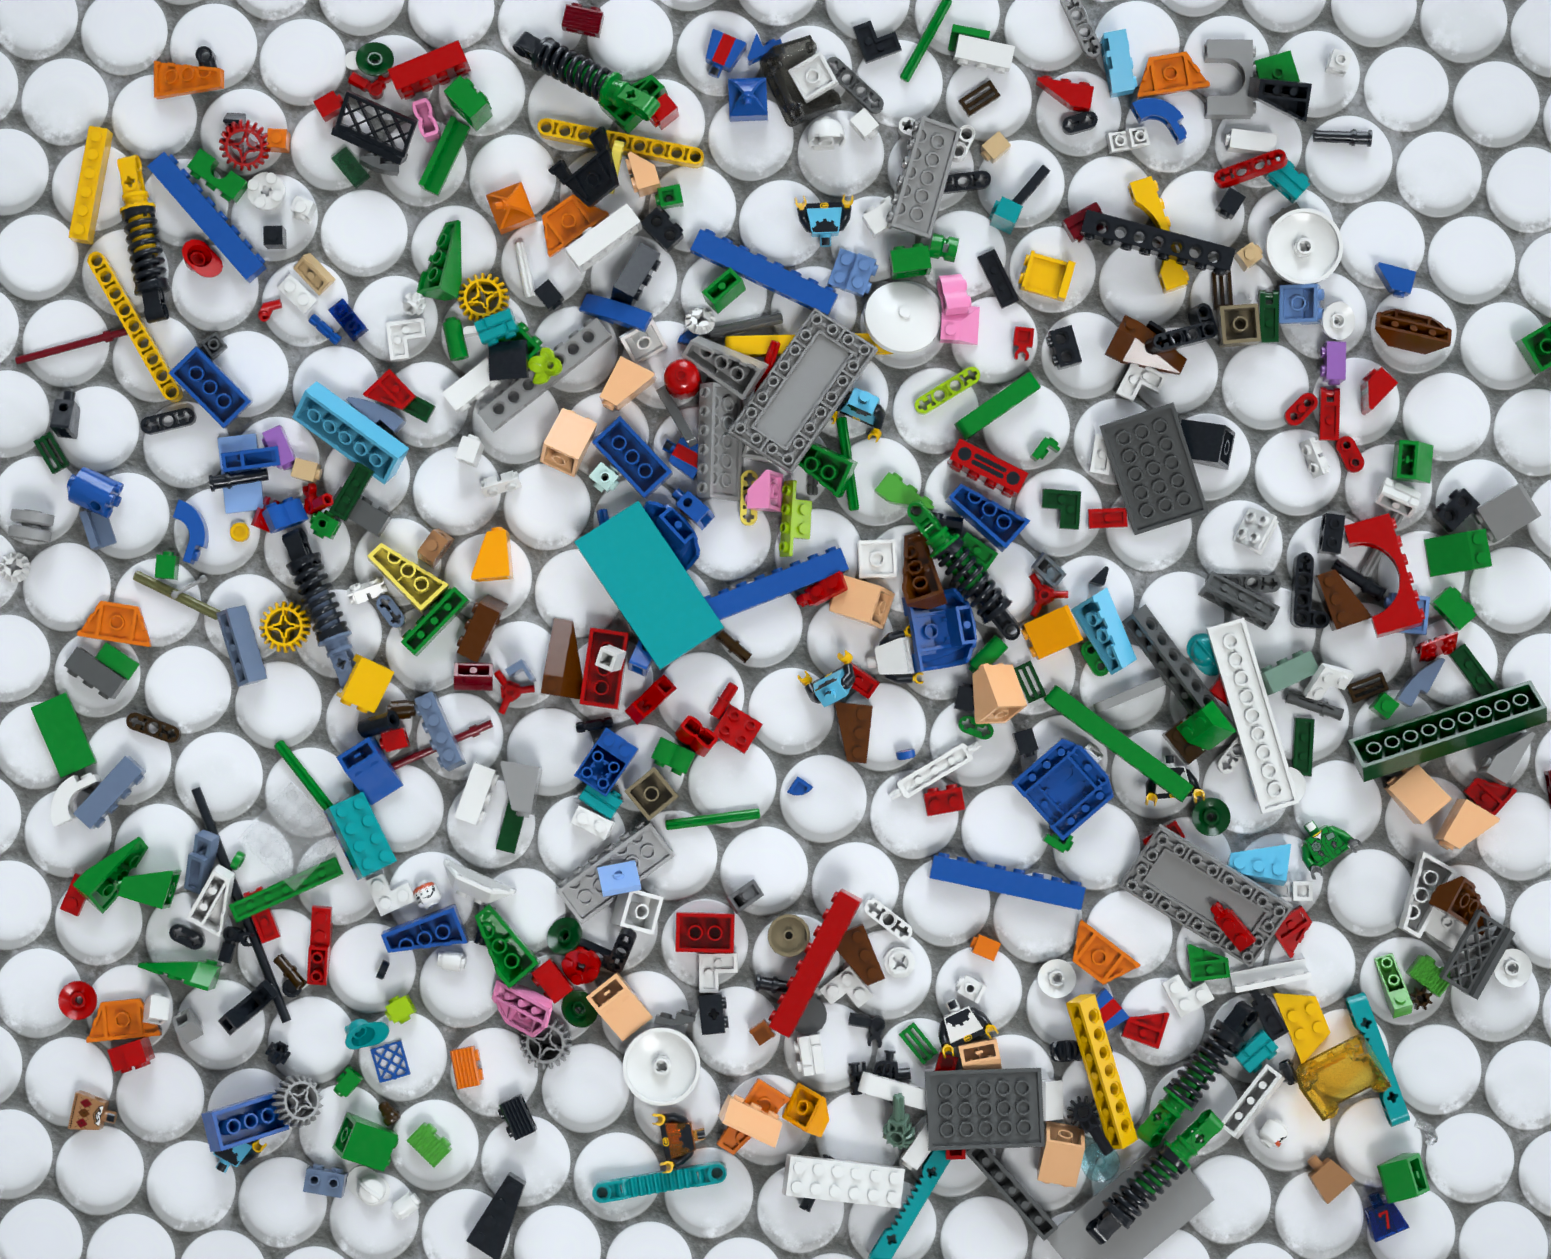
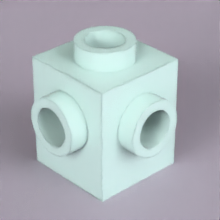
M602 462L589 475V478L595 482L593 486L600 492H603V490L607 493L610 490L614 491L620 483L618 481V471L613 466L609 465L607 467ZM605 476L609 477L608 480L603 481Z

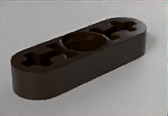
M131 713L127 716L126 724L132 730L169 743H175L181 738V730L174 725L141 713ZM138 716L139 721L145 722V719H148L144 726L136 724L134 727L131 719ZM152 722H156L159 726V730L156 733L149 731V725ZM163 725L166 726L164 728V730L166 731H172V729H174L176 737H172L170 740V736L168 734L162 733Z

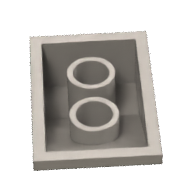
M1522 732L1487 755L1486 758L1483 757L1478 764L1479 770L1477 773L1494 783L1507 784L1535 733Z

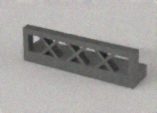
M1213 571L1209 574L1205 585L1198 593L1199 596L1244 618L1265 631L1274 622L1280 609L1278 605Z

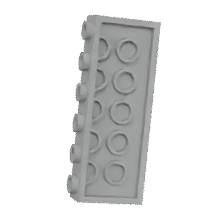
M921 116L914 121L912 126L914 133L907 143L906 149H908L907 157L903 158L901 164L903 172L902 175L898 176L896 186H898L897 193H894L892 196L891 204H893V207L887 214L886 222L889 229L895 228L930 239L961 129Z
M715 382L700 384L697 498L740 501L742 442L728 434V431L743 411V400L720 383Z
M640 821L635 825L636 829L632 832H625L619 837L620 840L617 843L609 844L604 848L602 854L599 856L597 854L588 860L589 863L584 867L579 866L572 872V876L568 879L564 877L557 883L556 892L581 925L616 900L618 896L617 894L603 897L597 867L635 860L639 879L642 881L675 856L650 821Z

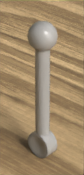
M201 575L197 581L178 590L177 592L173 591L171 593V597L175 599L178 597L179 594L194 587L195 585L199 583H205L207 581V577L205 575Z

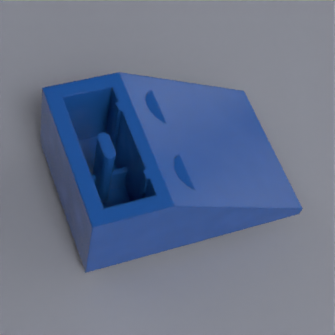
M606 727L574 776L606 797L639 749Z
M374 736L364 739L336 757L351 781L360 792L364 793L370 805L375 804L403 786L402 781Z

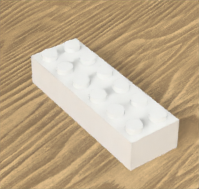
M787 1154L782 1193L785 1196L900 1208L905 1169L899 1166Z

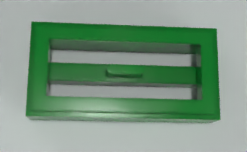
M914 1022L899 1033V1036L923 1065L938 1053ZM912 1028L915 1029L932 1050L930 1054L910 1031ZM906 1033L909 1034L926 1055L924 1059L905 1037Z

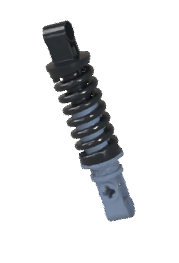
M299 527L282 535L283 544L291 559L286 568L292 576H296L293 583L299 586L297 593L304 595L301 598V603L307 605L305 613L311 614L308 618L310 623H316L312 630L315 632L318 647L325 646L326 655L332 661L339 684L343 690L356 664L353 661L352 644H349L347 638L352 632L346 626L347 621L340 622L339 617L343 616V612H336L335 609L340 604L337 601L332 602V598L336 596L335 592H328L332 584L326 583L322 585L321 581L327 579L328 574L318 575L317 571L325 567L324 564H319L322 563L320 552L312 553L307 535Z

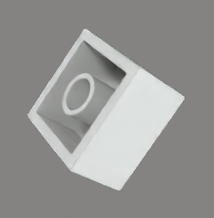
M639 890L618 894L610 923L654 935L664 897Z

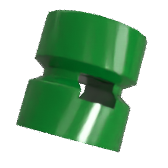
M933 233L929 250L930 258L939 259L943 257L944 261L954 263L959 238L951 236L945 238L942 234ZM944 244H949L947 253L942 252Z

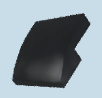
M527 340L504 341L489 346L490 381L529 378Z

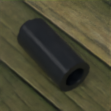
M390 710L360 720L357 730L363 738H368L397 729L400 720L397 713Z

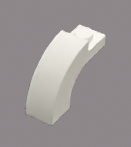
M92 773L81 776V780L78 776L73 775L57 788L50 807L51 820L54 827H59L76 819L73 814L75 797L82 790L101 782L99 774L92 775Z

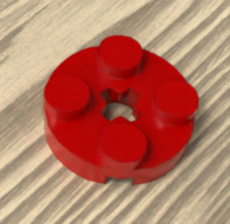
M580 946L567 953L561 962L564 974L574 985L593 982L601 968V961L594 951H588ZM578 962H580V964H585V967L580 968L578 966Z

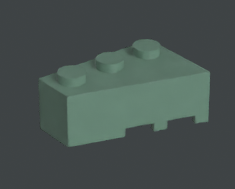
M1300 650L1292 654L1293 658L1289 660L1285 657L1277 661L1276 666L1268 665L1261 669V676L1267 696L1315 674L1319 667L1311 650L1305 653Z

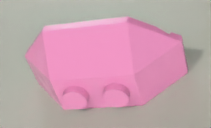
M496 980L492 1000L496 1003L498 1011L506 1024L532 1038L548 1027L552 1012L551 999L519 984H515L509 989L502 980Z

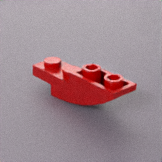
M312 906L307 984L327 985L333 930L332 907Z

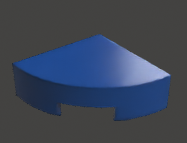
M687 330L679 337L677 343L688 345L699 334H694Z
M797 776L787 793L804 795L813 786Z

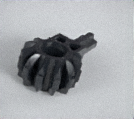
M1064 1040L1055 1041L1050 1044L1051 1060L1055 1062L1083 1061L1077 1041Z
M1077 1096V1104L1073 1100L1070 1101L1074 1108L1067 1107L1068 1111H1073V1114L1067 1115V1118L1075 1117L1071 1124L1075 1125L1079 1121L1078 1128H1083L1086 1134L1090 1133L1104 1156L1113 1152V1147L1099 1127L1102 1125L1098 1119L1099 1114L1093 1113V1111L1097 1110V1107H1091L1095 1100L1092 1099L1088 1104V1096L1084 1097V1102L1081 1101L1080 1096ZM1081 1107H1086L1089 1111L1085 1118H1081L1078 1115V1110Z

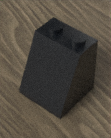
M1181 419V426L1193 463L1228 470L1235 432L1226 425Z

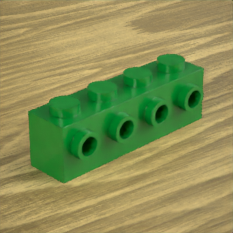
M456 587L447 589L442 595L443 599L439 603L436 601L429 608L430 612L417 620V625L413 630L409 629L402 636L403 640L401 643L413 655L418 656L470 602Z

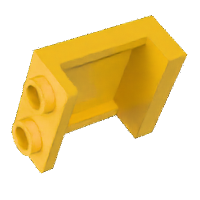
M1032 250L1030 255L1026 254L1023 265L1026 266L1025 273L1021 272L1019 277L1020 290L1064 302L1076 262H1064L1036 254Z
M355 654L353 661L356 664L342 692H337L336 696L341 698V703L348 706L354 704L357 706L356 709L367 714L368 711L375 713L394 671L359 654Z

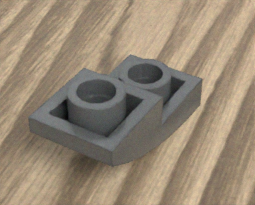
M366 153L364 156H360L359 164L369 170L391 176H398L399 164H395L392 161H385L383 164H380V156H375L373 153Z
M217 332L202 341L199 346L212 361L228 348Z
M683 1009L681 1012L677 1011L675 1019L672 1018L671 1014L661 1012L660 1015H656L654 1023L660 1025H684L694 1022L696 1016L692 1015L693 1012Z

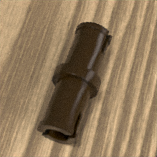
M724 630L715 638L729 649V653L735 654L744 664L752 655V653L739 644L740 641L734 640Z
M284 954L278 955L273 960L283 972L285 979L288 978L297 990L302 989L307 984V981L297 972V967L291 965Z

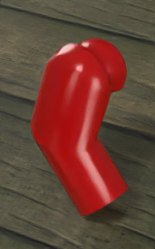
M277 299L263 303L258 312L259 320L266 322L269 320L273 310L283 308L281 300Z

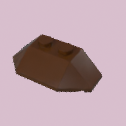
M1390 309L1376 314L1375 330L1387 346L1426 355L1451 345L1452 330L1448 327L1446 328L1432 317L1399 309Z

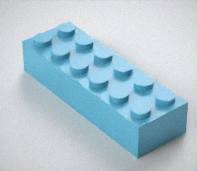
M317 381L305 390L292 416L294 420L355 464L359 462L375 471L373 477L384 485L396 475L409 450L406 445Z

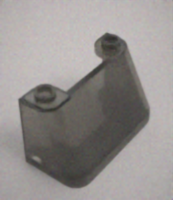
M811 35L775 45L760 60L761 70L789 127L806 122L842 104L839 94L833 89L806 104L788 72L789 69L816 54L817 46Z

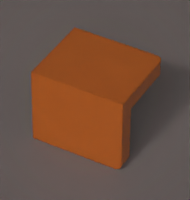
M763 1019L749 1029L750 1034L753 1035L759 1046L776 1036L766 1019Z

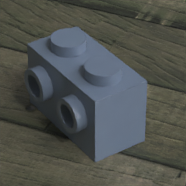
M313 1164V1166H309L306 1170L303 1192L342 1198L345 1193L348 1172H343V1168L332 1167L331 1170L325 1169L324 1165Z

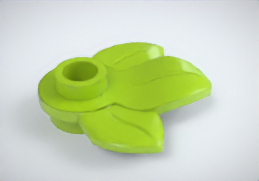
M541 348L540 356H534L529 359L528 368L535 372L532 382L537 385L545 384L551 376L561 373L562 363L555 357L554 351L550 348Z

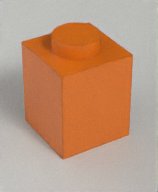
M268 128L267 142H269V145L266 147L271 149L270 152L289 153L291 134L288 130Z
M978 934L977 937H973L969 947L972 948V953L994 961L1001 943Z

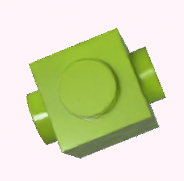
M408 994L401 998L398 995L388 1000L389 1005L385 1006L387 1009L385 1014L389 1021L393 1020L394 1024L398 1021L400 1024H403L411 1019L409 1015L417 1011Z

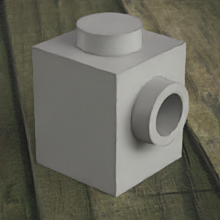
M189 1008L172 1017L175 1031L186 1044L203 1035L200 1021Z

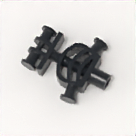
M884 1050L886 1060L877 1061L872 1074L897 1081L911 1079L910 1068L898 1069L897 1061L893 1060L896 1051ZM865 1061L862 1062L863 1072H858L860 1062L848 1063L851 1069L849 1077H853V1081L850 1082L853 1090L851 1095L863 1094L857 1091L860 1083L857 1076H862V1073L866 1072ZM883 1064L881 1072L876 1073L878 1066ZM887 1064H890L889 1072H885Z

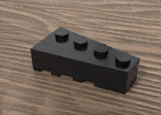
M509 1172L466 1241L493 1259H501L526 1181Z

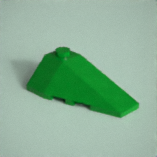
M459 220L445 223L436 242L438 248L428 259L431 263L427 271H423L420 276L417 293L422 294L424 297L443 301L458 298L462 282L461 221Z
M490 904L474 916L486 943L488 953L491 956L495 971L509 989L541 964L530 948Z

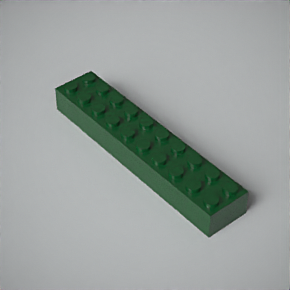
M1529 680L1348 740L1349 755L1363 782L1546 723L1547 707L1532 681Z

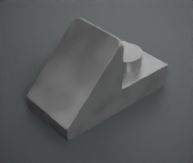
M1044 552L1041 553L1031 566V571L1039 575L1054 589L1066 576V573Z
M753 879L730 894L726 899L735 913L738 914L764 896V894Z

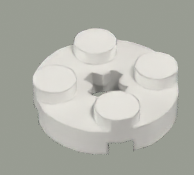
M271 172L259 173L249 180L247 184L249 201L256 208L263 211L277 209L281 206L284 196H286V187L283 181ZM263 188H271L269 196L262 194Z

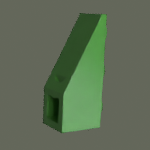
M888 472L874 491L889 504L908 507L912 501L920 500L929 511L934 509V506H932L933 502L928 497L924 496L922 498L918 495V490L911 484L905 485L902 482L903 478L895 472L893 474ZM914 505L911 507L921 509L918 505Z
M1393 953L1374 958L1385 999L1393 1019L1411 1014L1413 1003Z

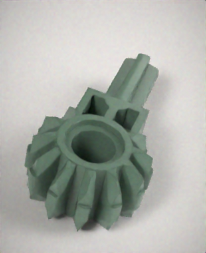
M902 1093L893 1095V1112L883 1127L882 1138L887 1140L886 1144L893 1145V1148L907 1149L915 1139L916 1128L911 1127L910 1114L905 1113L904 1096H902Z

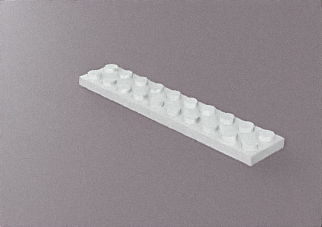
M1240 618L1206 628L1261 814L1299 803L1245 619Z

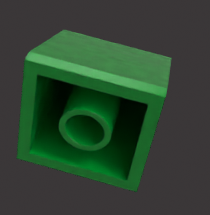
M181 870L123 877L117 885V891H119L117 896L160 909L170 908Z
M347 1112L332 1148L342 1159L384 1172L385 1168L390 1164L392 1150L398 1144V1134L392 1129Z

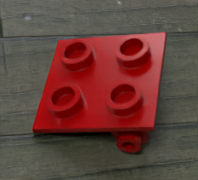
M1458 631L1452 634L1445 633L1437 638L1435 637L1433 641L1430 639L1428 642L1419 643L1415 647L1416 653L1420 654L1419 662H1429L1441 654L1447 655L1452 653L1456 649Z
M730 705L713 732L717 738L745 754L763 724Z

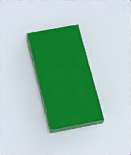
M67 692L31 707L60 778H64L97 763Z

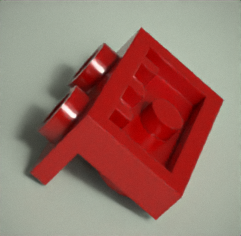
M952 784L947 785L946 790L939 791L938 787L927 789V793H923L927 816L965 810L962 787Z

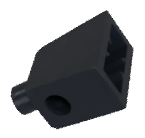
M64 391L63 399L55 400L50 428L57 437L77 439L80 407L75 402L76 393Z

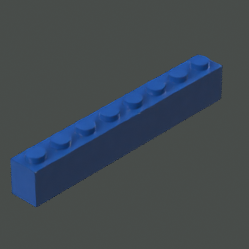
M165 152L160 154L147 166L149 170L245 280L251 283L267 269L263 265L266 261L258 253L254 255L251 251L253 247L246 239L243 241L238 235L241 233L234 225L230 227L227 224L228 218L221 210L217 212L213 208L216 204L209 196L205 198L201 194L203 189L196 182L192 184L189 180L190 174L184 168L182 170L178 168L177 164L179 162L172 154L168 156Z
M705 229V231L699 230L690 249L692 254L726 270L731 268L738 276L812 311L816 308L829 317L838 298V294L835 293L836 290L828 286L823 288L818 285L819 282L812 278H808V280L802 278L801 273L795 270L788 271L784 269V265L774 261V263L767 261V257L759 253L754 255L745 246L740 245L737 247L728 238L722 237L720 239L715 236L716 233L709 229Z
M836 546L825 550L826 554L821 556L818 553L807 557L808 561L802 563L800 560L789 564L790 568L784 570L782 567L771 571L772 575L766 577L764 574L754 577V581L747 584L744 581L736 584V588L729 591V588L718 591L719 595L715 597L708 595L704 598L718 619L723 620L813 585L838 571L843 573L849 571L841 548L836 549Z
M938 852V856L933 855L929 878L1072 909H1082L1086 887H1082L1081 882L1070 880V884L1063 883L1062 878L1053 876L1051 880L1044 879V874L1034 872L1030 876L1025 874V870L1016 868L1011 872L1006 870V866L995 864L994 868L988 867L987 862L976 860L975 864L969 863V858L957 856V860L950 859V854Z

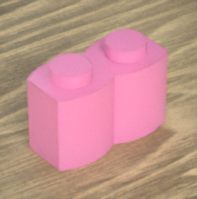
M423 98L414 101L412 104L413 112L418 120V127L424 140L429 143L440 139L441 131L435 120V113L429 100Z
M961 274L939 276L936 284L944 315L967 313L969 307H971V297L967 296L966 280L963 279Z

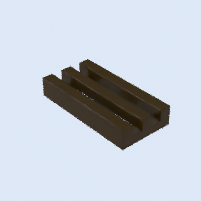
M991 80L961 98L958 103L963 107L962 109L967 113L966 115L970 117L998 99L1001 95ZM987 87L991 88L990 90H988L972 102L968 103L967 105L965 104L967 100H969L976 94L980 93ZM990 94H995L983 103H981L980 105L973 108L972 110H969L970 107L980 102Z
M1231 270L1228 274H1224L1227 279L1228 304L1226 305L1223 276L1219 275L1221 305H1218L1216 274L1213 271L1211 272L1213 310H1217L1219 306L1233 305Z
M1383 672L1351 683L1346 689H1348V694L1353 704L1389 690ZM1378 677H1380L1381 679L1378 682L1367 685L1354 691L1352 690V687L1358 686L1370 680L1376 679ZM1383 684L1381 689L1358 698L1355 697V694Z

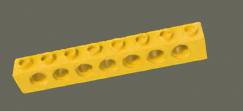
M1080 994L1066 1002V1006L1105 1136L1113 1149H1124L1137 1141L1138 1138L1095 994Z

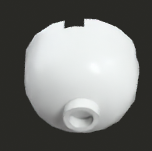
M828 116L820 117L808 129V147L813 146V150L828 151L833 150L835 145L839 144V147L845 144L843 126Z

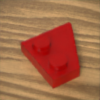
M390 369L363 393L367 398L404 410L416 398Z
M1474 778L1463 791L1476 805L1493 815H1496L1517 792L1515 788H1509L1480 778Z
M1301 905L1288 914L1274 934L1289 958L1294 956V950L1298 943H1301L1304 933L1312 924L1311 919Z
M1170 1013L1130 1017L1125 1021L1121 1037L1159 1049Z

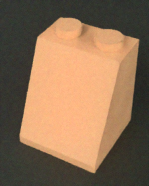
M620 356L599 396L603 406L611 411L614 409L619 411L656 381L655 373Z
M562 408L543 443L540 462L575 477L593 439L597 423L590 418H584L576 414L572 410Z
M844 575L848 590L831 598L829 611L883 630L895 593L882 586Z
M989 663L980 665L979 669L972 674L976 724L1006 723L1027 706L1012 664L1004 665V663L989 665Z
M1419 765L1401 770L1403 773L1398 777L1393 776L1386 782L1388 785L1384 788L1414 824H1424L1452 800Z
M1457 799L1434 839L1439 841V846L1447 850L1461 849L1498 823L1500 818L1468 799Z
M1046 1121L1044 1129L1045 1147H1041L1037 1180L1047 1184L1054 1183L1064 1187L1076 1188L1085 1151L1083 1128L1079 1129L1078 1126Z

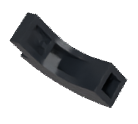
M265 979L246 998L218 1020L230 1036L277 997L278 992L274 985Z

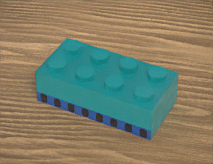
M363 792L341 801L324 811L357 881L397 861Z

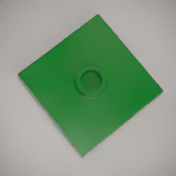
M1291 50L1253 62V64H1256L1258 78L1300 82Z

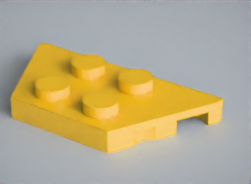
M1272 993L1283 1022L1289 1030L1288 1034L1301 1064L1305 1063L1331 1033L1316 996Z

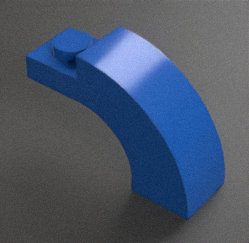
M1156 98L1140 99L1131 104L1130 109L1138 123L1146 120L1162 122L1168 128L1177 145L1183 143L1187 138L1184 126L1182 124L1179 125L1184 117L1172 104Z
M178 500L173 518L182 521L189 530V543L183 561L194 565V562L198 561L201 551L199 547L206 549L208 547V527L205 519L195 507L182 500Z

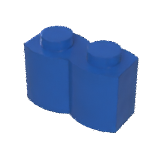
M293 497L284 499L282 504L278 505L276 502L271 503L262 512L271 534L300 525L309 519L300 498L293 499Z

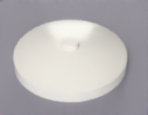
M1296 209L1282 215L1271 227L1266 239V256L1273 271L1283 280L1295 285L1316 284L1330 276L1339 265L1343 253V240L1337 225L1324 213L1313 209Z
M893 282L878 288L870 296L864 311V323L869 336L879 347L894 354L909 355L924 350L933 342L940 327V312L934 299L924 289L911 283Z
M657 1027L642 1032L630 1043L623 1059V1075L627 1086L637 1098L651 1105L667 1106L683 1100L692 1092L700 1075V1057L695 1045L686 1035L672 1028Z

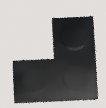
M871 21L853 27L866 64L902 51L896 32L877 38Z

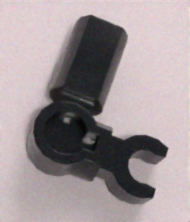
M226 927L223 931L225 941L222 943L218 961L231 963L236 948L235 942L241 943L243 946H252L251 943H248L247 937H255V934L253 932H244L239 927Z
M850 1012L848 1025L861 1028L871 1027L870 1033L872 1035L868 1038V1046H871V1041L876 1039L878 1040V1048H881L882 1039L880 1035L883 1034L885 1028L884 1018L879 1015L869 1018V1015Z

